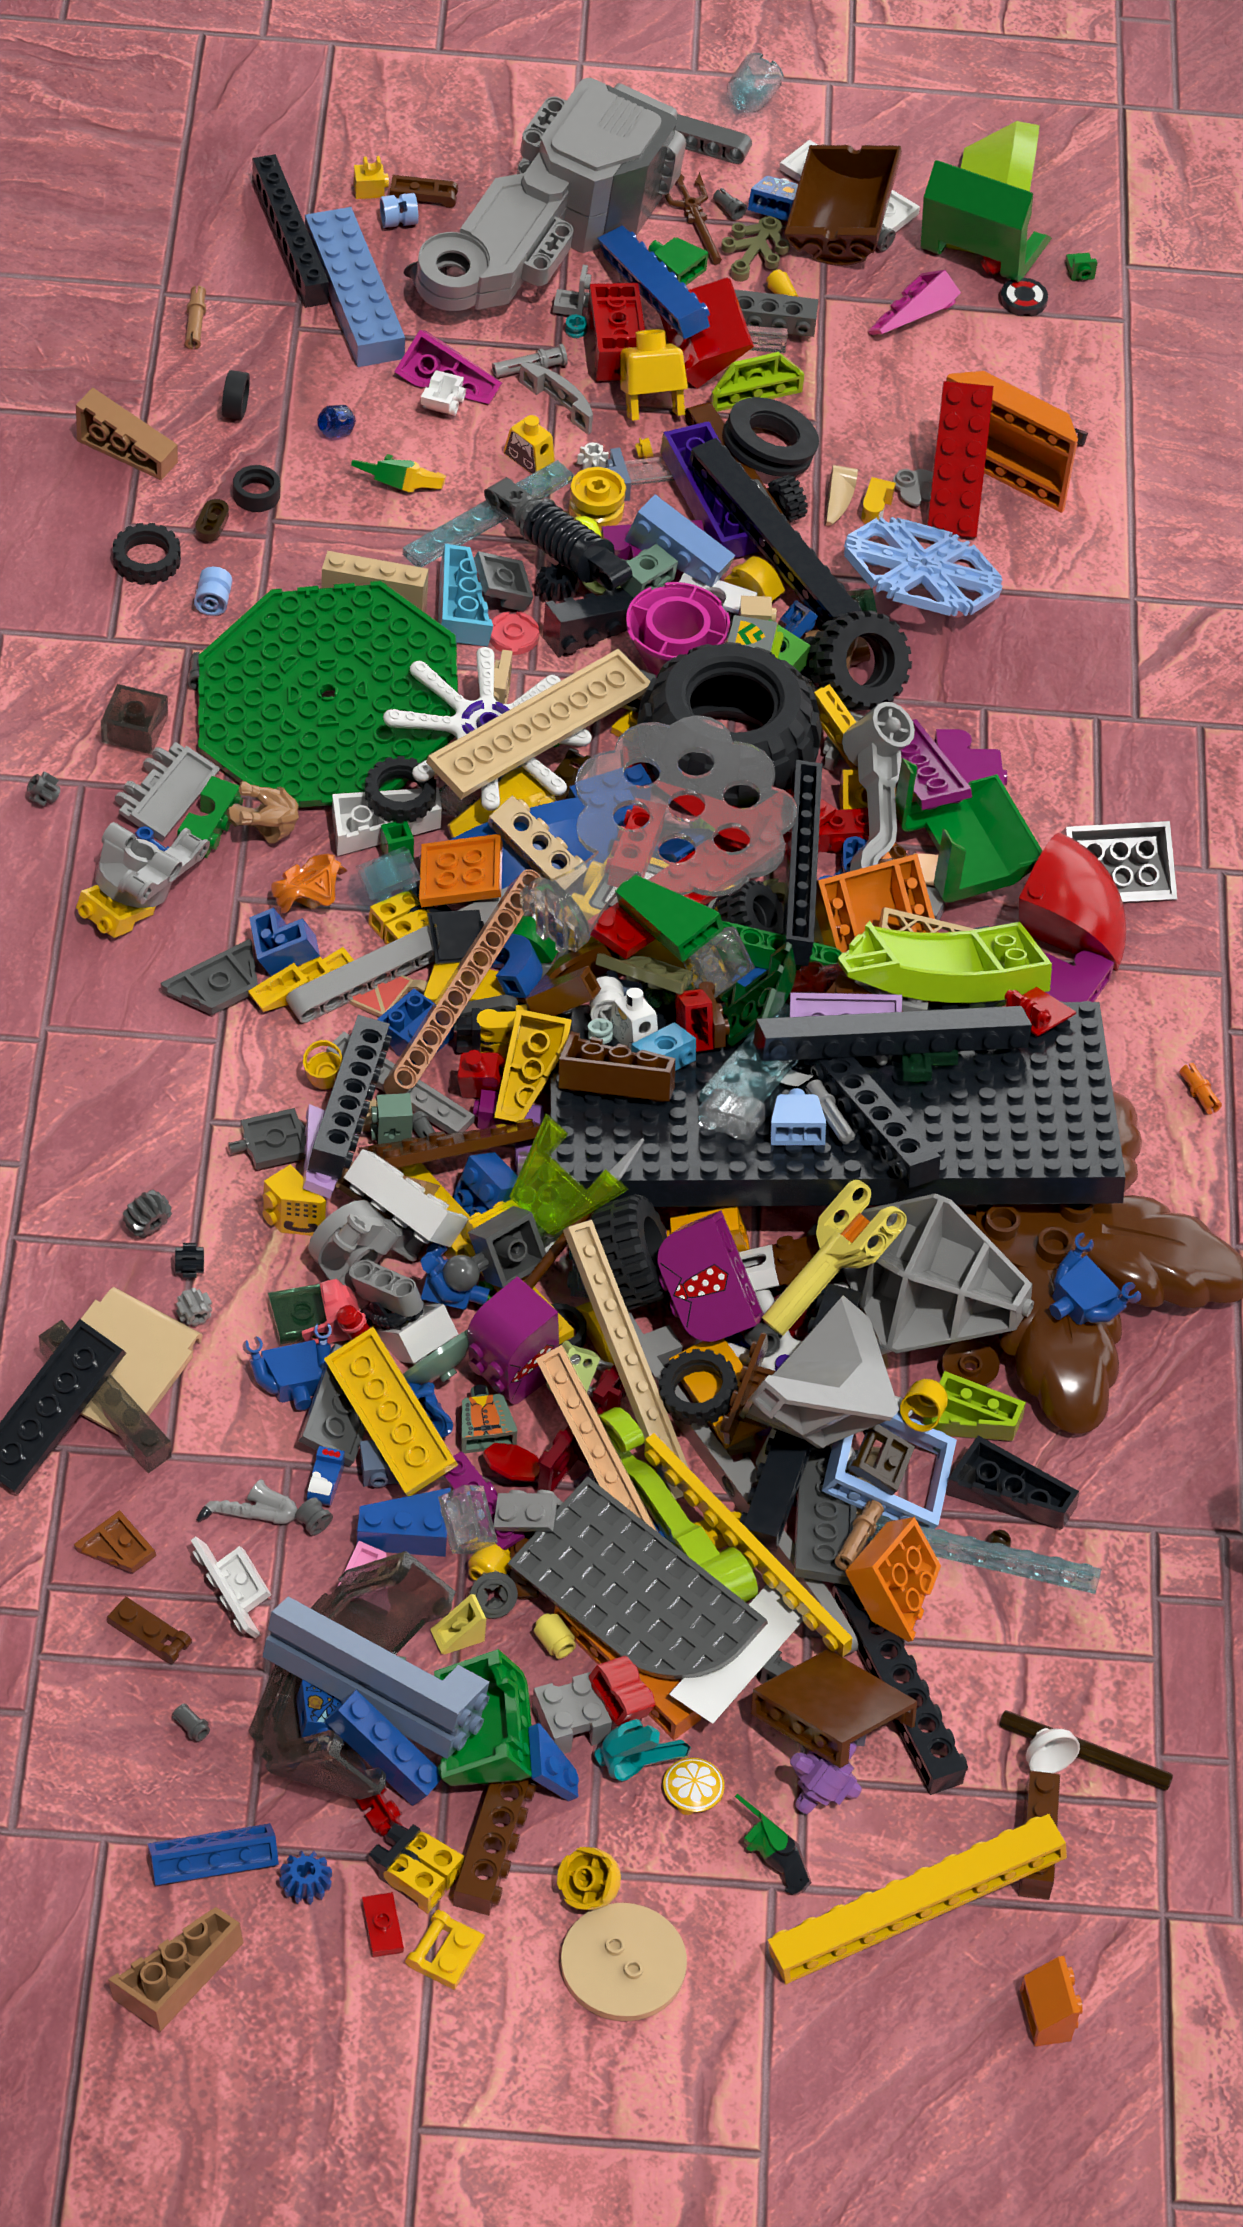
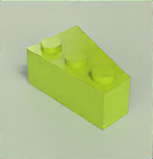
M944 1371L939 1383L946 1390L948 1404L938 1424L933 1429L942 1431L948 1436L976 1438L979 1435L984 1439L1013 1441L1023 1419L1026 1402ZM924 1417L923 1424H933L938 1417Z

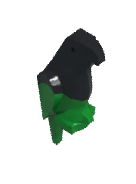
M736 1794L735 1798L761 1819L745 1836L744 1843L748 1845L746 1849L751 1852L759 1851L769 1866L785 1874V1882L788 1885V1888L785 1889L787 1893L791 1895L803 1893L812 1881L799 1844L743 1797Z

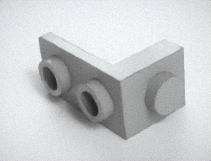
M583 265L579 292L557 289L553 313L565 315L578 314L582 316L584 307H588L589 293L586 292V289H590L592 275L587 274L588 265Z

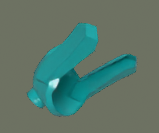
M635 1719L613 1729L604 1738L602 1747L595 1750V1757L601 1766H607L610 1777L625 1781L637 1774L644 1766L688 1757L691 1747L682 1739L659 1744L660 1732L649 1725L643 1727L641 1721Z

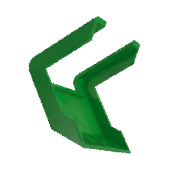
M938 160L934 161L923 197L922 249L941 254L946 248L947 243L1000 261V275L1020 282L1051 241L1052 237L1034 231L1027 240L1028 224L1032 215V192Z
M902 758L895 797L896 819L904 831L926 828L939 851L934 885L944 902H954L1014 885L1032 872L1042 853V849L998 774L970 781L968 785L972 790V798L964 799L959 803L940 805L935 809L922 810L916 801L912 802L917 765Z

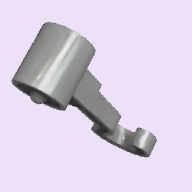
M893 702L878 704L843 734L842 744L844 752L848 759L858 767L859 782L866 789L868 797L869 840L852 858L850 871L878 864L879 859L890 851L896 841L895 786L899 778L901 750L911 743L914 738L915 729L909 714L901 706Z

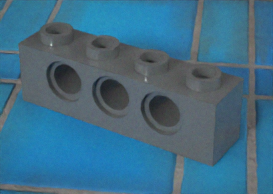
M735 290L749 330L814 337L818 299Z

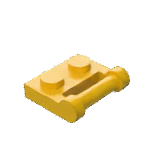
M436 1910L431 1917V1925L415 1951L409 1953L405 1963L411 1969L455 1990L483 1944L485 1934L452 1919L442 1910ZM442 1930L449 1932L450 1934L433 1962L425 1960Z

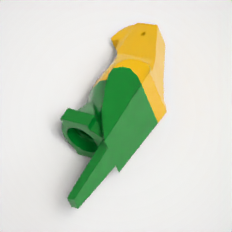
M387 454L384 460L378 461L377 464L352 460L351 466L375 475L374 480L407 492H415L416 489L422 487L442 489L446 480V475L442 473L428 471L420 467L417 462L411 460H395L393 455Z

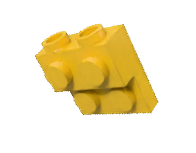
M98 885L82 890L76 906L82 918H88L97 924V928L101 933H107L113 938L132 931L136 921L153 915L156 906L138 908L124 905L107 896Z

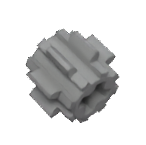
M191 1288L190 1290L183 1291L177 1297L178 1302L176 1305L178 1309L176 1312L181 1322L186 1320L188 1325L197 1326L201 1323L204 1324L212 1316L210 1313L212 1312L210 1306L212 1301L207 1292L202 1294L200 1289Z

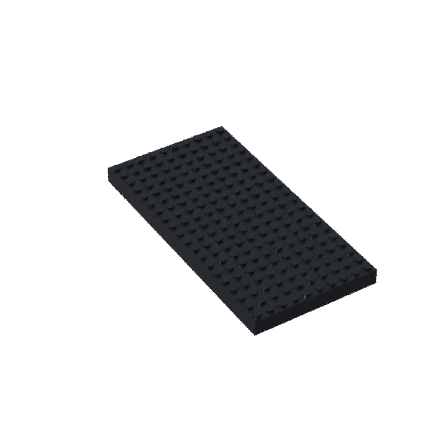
M1006 1002L928 1003L927 1011L1002 1007L1006 1005ZM1062 1002L1076 1011V1014L1039 1036L1030 1033L1028 1048L885 1055L887 1063L883 1066L878 1065L876 1059L871 1056L854 1057L940 1155L939 1179L912 1188H908L901 1179L896 1177L894 1170L887 1162L885 1163L881 1159L880 1154L873 1146L868 1144L864 1135L854 1128L852 1121L845 1114H842V1116L855 1134L854 1140L850 1141L847 1145L838 1139L827 1121L825 1145H771V1120L777 1096L788 1094L790 1090L795 1088L802 1089L807 1094L805 1091L807 1089L806 1086L813 1078L799 1086H792L770 1078L768 1073L762 1072L771 1064L778 1062L795 1072L811 1075L805 1067L800 1065L798 1060L762 1061L753 1044L754 1032L737 1045L730 1046L726 1036L725 1047L696 1052L695 1061L675 1071V1088L670 1101L655 1102L644 1098L629 1099L620 1095H599L595 1092L587 1091L572 1092L568 1089L559 1088L558 1061L551 1073V1202L561 1203L565 1207H583L591 1197L590 1195L596 1186H599V1181L601 1179L604 1180L609 1171L641 1139H644L624 1175L613 1186V1192L608 1193L607 1198L601 1204L638 1194L648 1198V1201L654 1207L829 1206L844 1187L853 1180H860L871 1189L869 1205H886L931 1194H938L951 1199L956 1205L1123 1203L1126 1176L1100 1002ZM784 1003L783 1007L772 1018L790 1017V1004ZM649 1004L656 1012L658 1030L674 1022L676 1023V1004ZM579 1005L556 1015V1017L571 1019L570 1032L580 1033L581 1039L589 1040L588 1024L592 1021L589 1005ZM723 1014V1019H728L727 1016ZM693 1028L695 1034L700 1032L698 1029ZM613 1035L612 1040L604 1045L615 1047L618 1043H621ZM789 1071L782 1073L781 1078H783ZM858 1188L854 1191L853 1201L859 1200L862 1197L863 1188Z

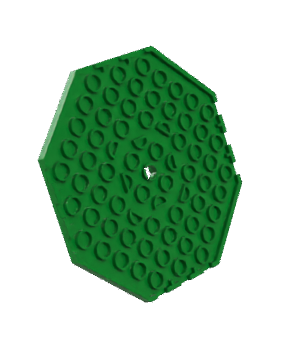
M371 581L370 585L355 586V583L334 584V588L321 589L318 586L297 587L296 591L283 592L282 589H271L199 654V751L239 783L245 781L251 785L273 789L281 786L297 801L299 807L332 805L333 794L365 792V779L368 777V771L371 768L374 769L377 762H384L388 757L397 759V756H405V759H410L411 757L417 759L418 763H422L427 760L429 755L445 747L455 737L446 731L392 728L384 723L383 715L387 710L393 709L449 717L456 714V711L449 704L416 680L410 672L412 663L422 661L458 693L456 635L382 581ZM332 690L335 692L334 697L322 698V694L325 691ZM390 779L381 784L379 791L399 790L409 779Z

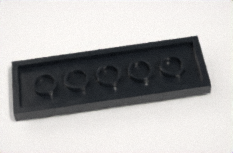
M81 1319L77 1321L0 1421V1482L16 1494L22 1491L126 1355L122 1348Z

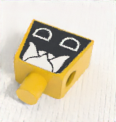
M526 416L509 429L504 448L505 455L536 478L555 467L553 436L539 425V418L537 416Z

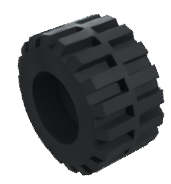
M749 881L725 892L719 898L720 901L717 902L716 907L722 921L783 935L784 907L778 900L777 894L773 893L772 889L768 885L765 886L763 882Z

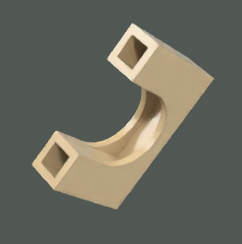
M327 551L322 567L321 588H334V584L355 583V586L370 585L371 581H382L426 613L429 569Z

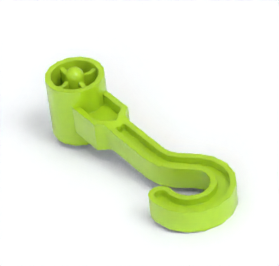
M614 1407L598 1415L643 1504L668 1541L744 1602L754 1599L758 1595V1585L753 1570L743 1554L735 1547H729L719 1552L702 1526L695 1525L688 1519L655 1470L645 1462L635 1458L630 1450L644 1444L645 1439L641 1429L629 1413L622 1408Z

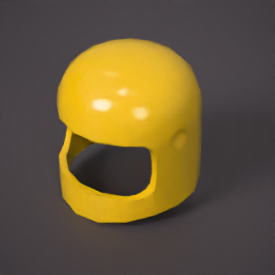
M328 1040L313 1042L303 1055V1065L307 1078L313 1086L319 1089H332L334 1087L343 1060L340 1049L334 1043ZM320 1046L332 1047L339 1053L337 1055L333 1052H321L314 1055L307 1063L309 1052Z
M933 1379L918 1380L909 1387L900 1404V1413L910 1428L915 1431L926 1432L932 1430L938 1424L948 1404V1395L945 1388ZM912 1410L922 1417H938V1419L933 1424L919 1425L911 1421L908 1414Z

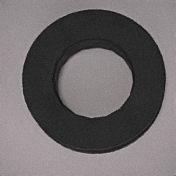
M751 397L740 400L732 407L723 428L724 442L737 459L752 469L772 476H796L805 472L809 468L819 446V436L815 427L802 413L785 403L769 398ZM758 427L774 431L785 438L791 446H777L766 442L757 436L751 428Z

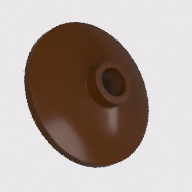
M968 1339L955 1342L946 1349L942 1359V1367L946 1372L987 1386L996 1379L1000 1362L996 1352L989 1345L978 1340Z

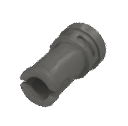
M724 188L716 190L713 200L720 204L733 220L742 218L747 210L746 204L737 198H733Z
M195 652L191 655V670L188 677V686L196 691H199L200 652Z

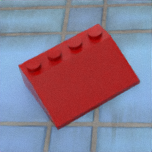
M728 277L688 290L690 293L694 292L700 303L704 302L710 313V316L707 317L710 327L684 340L660 315L669 344H673L683 351L687 381L697 389L754 347L731 279Z

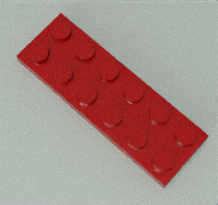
M943 381L927 526L953 532L952 535L977 537L994 386Z

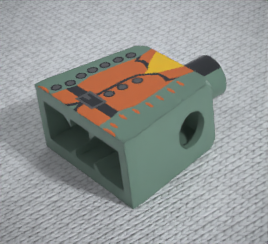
M485 1385L472 1387L470 1390L471 1397L462 1400L461 1452L464 1454L482 1452L493 1443L517 1444V1427L504 1396L501 1394L489 1395L488 1388Z

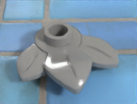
M902 469L897 472L893 482L896 483L895 488L900 490V496L905 502L913 506H919L921 500L930 501L932 487L930 482H932L933 472L924 469H917L915 471Z

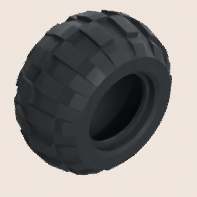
M741 643L706 644L690 649L688 654H680L672 658L661 667L657 677L652 678L640 702L637 719L638 746L647 768H651L658 783L740 809L757 808L785 789L791 790L796 760L816 762L822 732L819 718L820 712L811 686L807 687L802 679V674L786 660L777 659L772 652L763 648H753L741 645ZM713 717H731L750 722L760 728L747 732H726L709 727L700 720Z

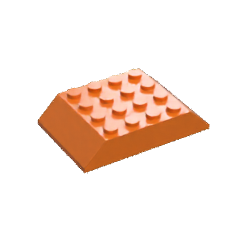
M986 371L949 374L946 381L994 386L984 473L1062 513L1065 510L1078 442L1070 414Z
M918 854L817 880L815 912L824 945L835 947L842 953H846L849 950V944L858 934L862 935L865 931V925L869 921L873 926L879 927L881 909L884 907L935 919ZM888 916L887 925L891 930L899 931L903 928L897 918ZM914 923L910 926L913 932L927 933L922 924ZM840 968L839 974L847 977L843 969ZM928 1001V1003H940L936 1001Z

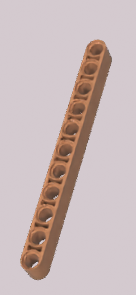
M524 870L509 885L386 1077L383 1084L386 1094L407 1093L416 1085L540 890L542 879L536 871Z

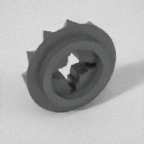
M496 1570L490 1573L483 1572L481 1577L474 1580L471 1591H469L470 1594L476 1596L487 1618H499L509 1613L515 1606L518 1596L514 1581L508 1574H503ZM496 1587H499L498 1593L503 1600L493 1597L487 1601L489 1596L485 1588L494 1590Z

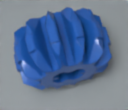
M301 1850L298 1858L289 1855L287 1864H282L280 1868L281 1877L279 1878V1884L281 1888H285L284 1894L287 1898L295 1896L297 1904L302 1899H307V1902L311 1905L313 1897L322 1900L325 1896V1891H329L331 1888L330 1878L332 1877V1869L327 1866L325 1857L317 1859L315 1851L309 1856H305V1853Z

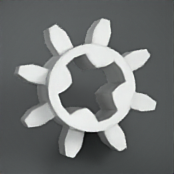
M594 442L588 443L585 447H580L577 464H583V470L591 467L606 468V460L609 453L603 452V445Z

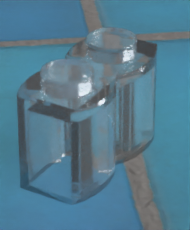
M714 1089L698 1108L699 1124L702 1127L715 1132H725L734 1138L742 1140L750 1139L765 1120L764 1103L749 1096L739 1097L726 1089Z

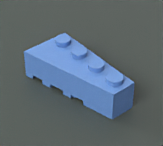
M656 494L637 512L625 539L626 542L641 550L649 549L658 544L678 561V570L711 588L729 570L735 557L732 552Z

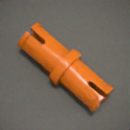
M1189 1063L1191 1069L1188 1068L1187 1064L1184 1065L1179 1073L1191 1088V1095L1194 1098L1197 1097L1207 1114H1213L1211 1108L1214 1113L1219 1111L1222 1103L1211 1090V1083L1202 1077L1194 1063Z

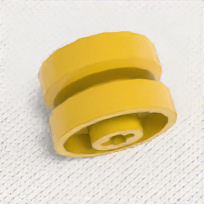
M591 467L579 471L571 482L570 515L573 517L587 516L597 521L600 531L602 526L618 525L622 520L625 505L626 486L623 478L618 473L602 467Z

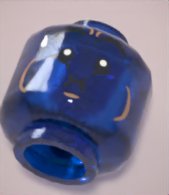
M342 404L324 407L317 419L318 428L329 438L350 435L356 423L355 415L347 405Z

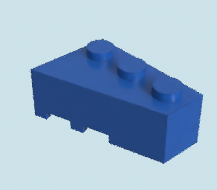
M451 1488L360 1506L357 1543L361 1541L386 1553L446 1557Z

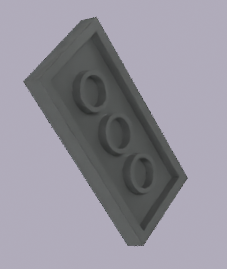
M335 1343L332 1346L329 1355L337 1349L341 1348L342 1346ZM326 1363L298 1441L317 1451L319 1446L345 1451L344 1464L350 1467L355 1461L360 1441H362L366 1428Z

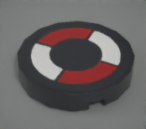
M1022 278L1020 282L1009 280L1001 289V304L1008 312L1017 316H1024V314L1035 316L1043 312L1047 307L1048 292L1046 287L1040 282L1030 278Z

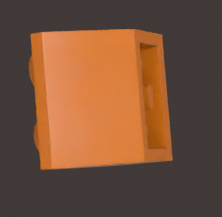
M1058 1956L1023 1976L1020 1994L1035 2047L1072 2041L1075 2029L1078 2028V2017L1083 2012L1081 1997L1075 1995L1073 1989L1075 1985L1074 1972L1072 1967H1067L1065 1956Z

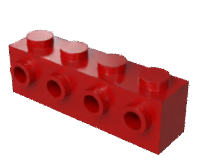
M868 808L836 810L835 816L819 827L818 852H840L843 850L844 841L853 836L869 840ZM787 850L779 855H787Z

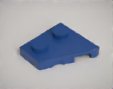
M537 1723L528 1727L532 1779L567 1801L578 1798L579 1777L577 1770L541 1724Z

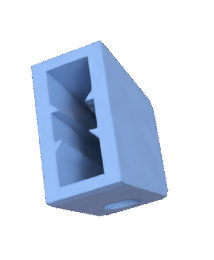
M799 1088L790 1090L788 1094L778 1095L771 1120V1145H825L826 1119L818 1096L815 1094H805Z

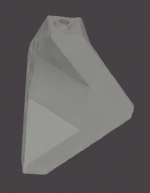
M931 1194L864 1209L861 1213L871 1222L880 1210L889 1206H895L903 1211L907 1218L904 1229L875 1263L861 1268H841L850 1288L861 1291V1309L870 1318L875 1336L882 1348L895 1353H901L1014 1331L1018 1328L1024 1316L1029 1317L1034 1306V1301L1031 1300L1032 1283L951 1199L938 1194ZM897 1213L891 1214L886 1221L887 1226H892L897 1221ZM878 1235L872 1236L869 1239L868 1248L876 1246L879 1240Z
M843 1295L773 1375H768L747 1400L739 1416L742 1419L747 1417L804 1439L817 1448H824L826 1445L885 1421H890L899 1411V1407L870 1318Z

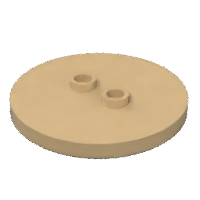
M631 1903L608 1904L600 1909L587 1912L570 1928L564 1940L561 1954L562 1976L575 2000L590 2012L616 2021L644 2019L666 2008L681 1990L687 1967L685 1946L675 1927L656 1911Z

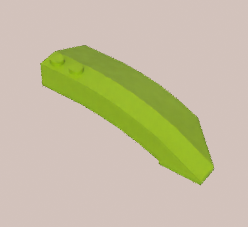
M1016 121L965 147L961 168L1030 192L1040 125ZM948 243L946 244V248L971 252Z
M869 921L865 925V931L862 935L858 934L849 944V950L838 957V964L847 977L895 995L925 1001L976 1003L1006 1000L1004 996L1008 990H1017L1022 995L1035 987L1040 988L1044 992L1050 991L1052 963L1021 922L970 931L919 933L876 927Z

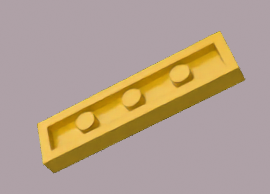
M828 684L814 692L820 712L821 726L851 769H858L848 759L842 744L843 734L856 721L834 689Z

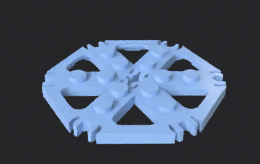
M881 517L879 521L875 518L848 534L844 544V556L871 588L877 586L876 592H888L886 598H893V601L948 616H957L958 611H961L967 616L968 612L972 615L999 598L1002 590V576L974 544L969 547L970 541H958L959 535L952 536L953 532L901 518L895 519L891 517L890 521L886 522ZM873 536H879L883 538L889 544V546L868 541V539ZM915 537L936 543L924 549ZM964 559L971 562L976 569L954 563ZM864 562L872 566H884L891 570L884 575H874L868 570V566ZM922 583L937 602L926 597L910 595L907 592ZM958 587H962L969 592L977 591L982 596L972 601L965 597Z

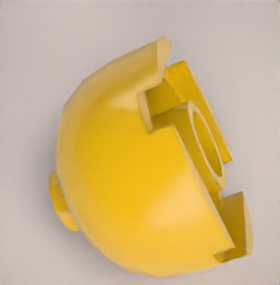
M579 1847L562 1860L558 1869L557 1885L559 1890H562L567 1904L576 1909L597 1910L607 1906L616 1897L621 1886V1873L618 1863L610 1854L598 1848Z

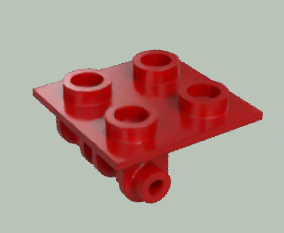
M1038 987L1023 995L1017 990H1008L1004 996L1006 1005L1002 1006H1022L1032 1024L1031 1033L1036 1036L1043 1034L1076 1014V1011Z

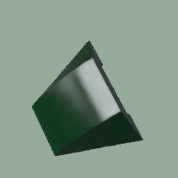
M789 942L770 955L769 969L746 987L736 982L720 994V999L725 1002L726 1006L723 1008V1014L727 1016L730 1034L726 1036L730 1046L737 1045L753 1033L757 1019L772 1018L776 1015L790 995L795 981L796 966L792 944Z

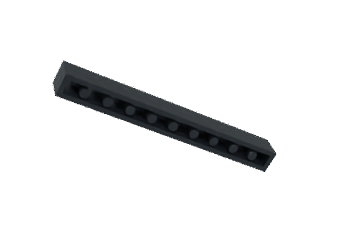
M714 438L691 449L689 467L805 605L818 616L817 619L822 625L826 621L832 620L838 614L862 611L859 603L852 599L844 585L838 582L831 574L828 566L819 560L815 551L808 547L800 533L792 528L787 522L786 517L775 508L771 499L765 496L759 489L756 481L751 479L744 471L743 466L731 456L726 446L722 445L717 438Z
M796 760L790 794L782 946L787 942L792 944L795 965L809 966L814 943L822 763Z
M1022 1006L764 1018L756 1020L753 1044L762 1061L1028 1048L1032 1024Z
M828 1283L825 1293L820 1292L816 1303L818 1313L816 1317H811L807 1333H811L843 1295L860 1309L861 1291ZM773 1428L776 1430L774 1438L769 1437L767 1441L765 1455L768 1456L766 1462H760L757 1470L756 1479L759 1480L757 1488L752 1487L748 1496L747 1504L750 1505L748 1513H742L740 1522L765 1548L777 1551L813 1445L804 1439Z

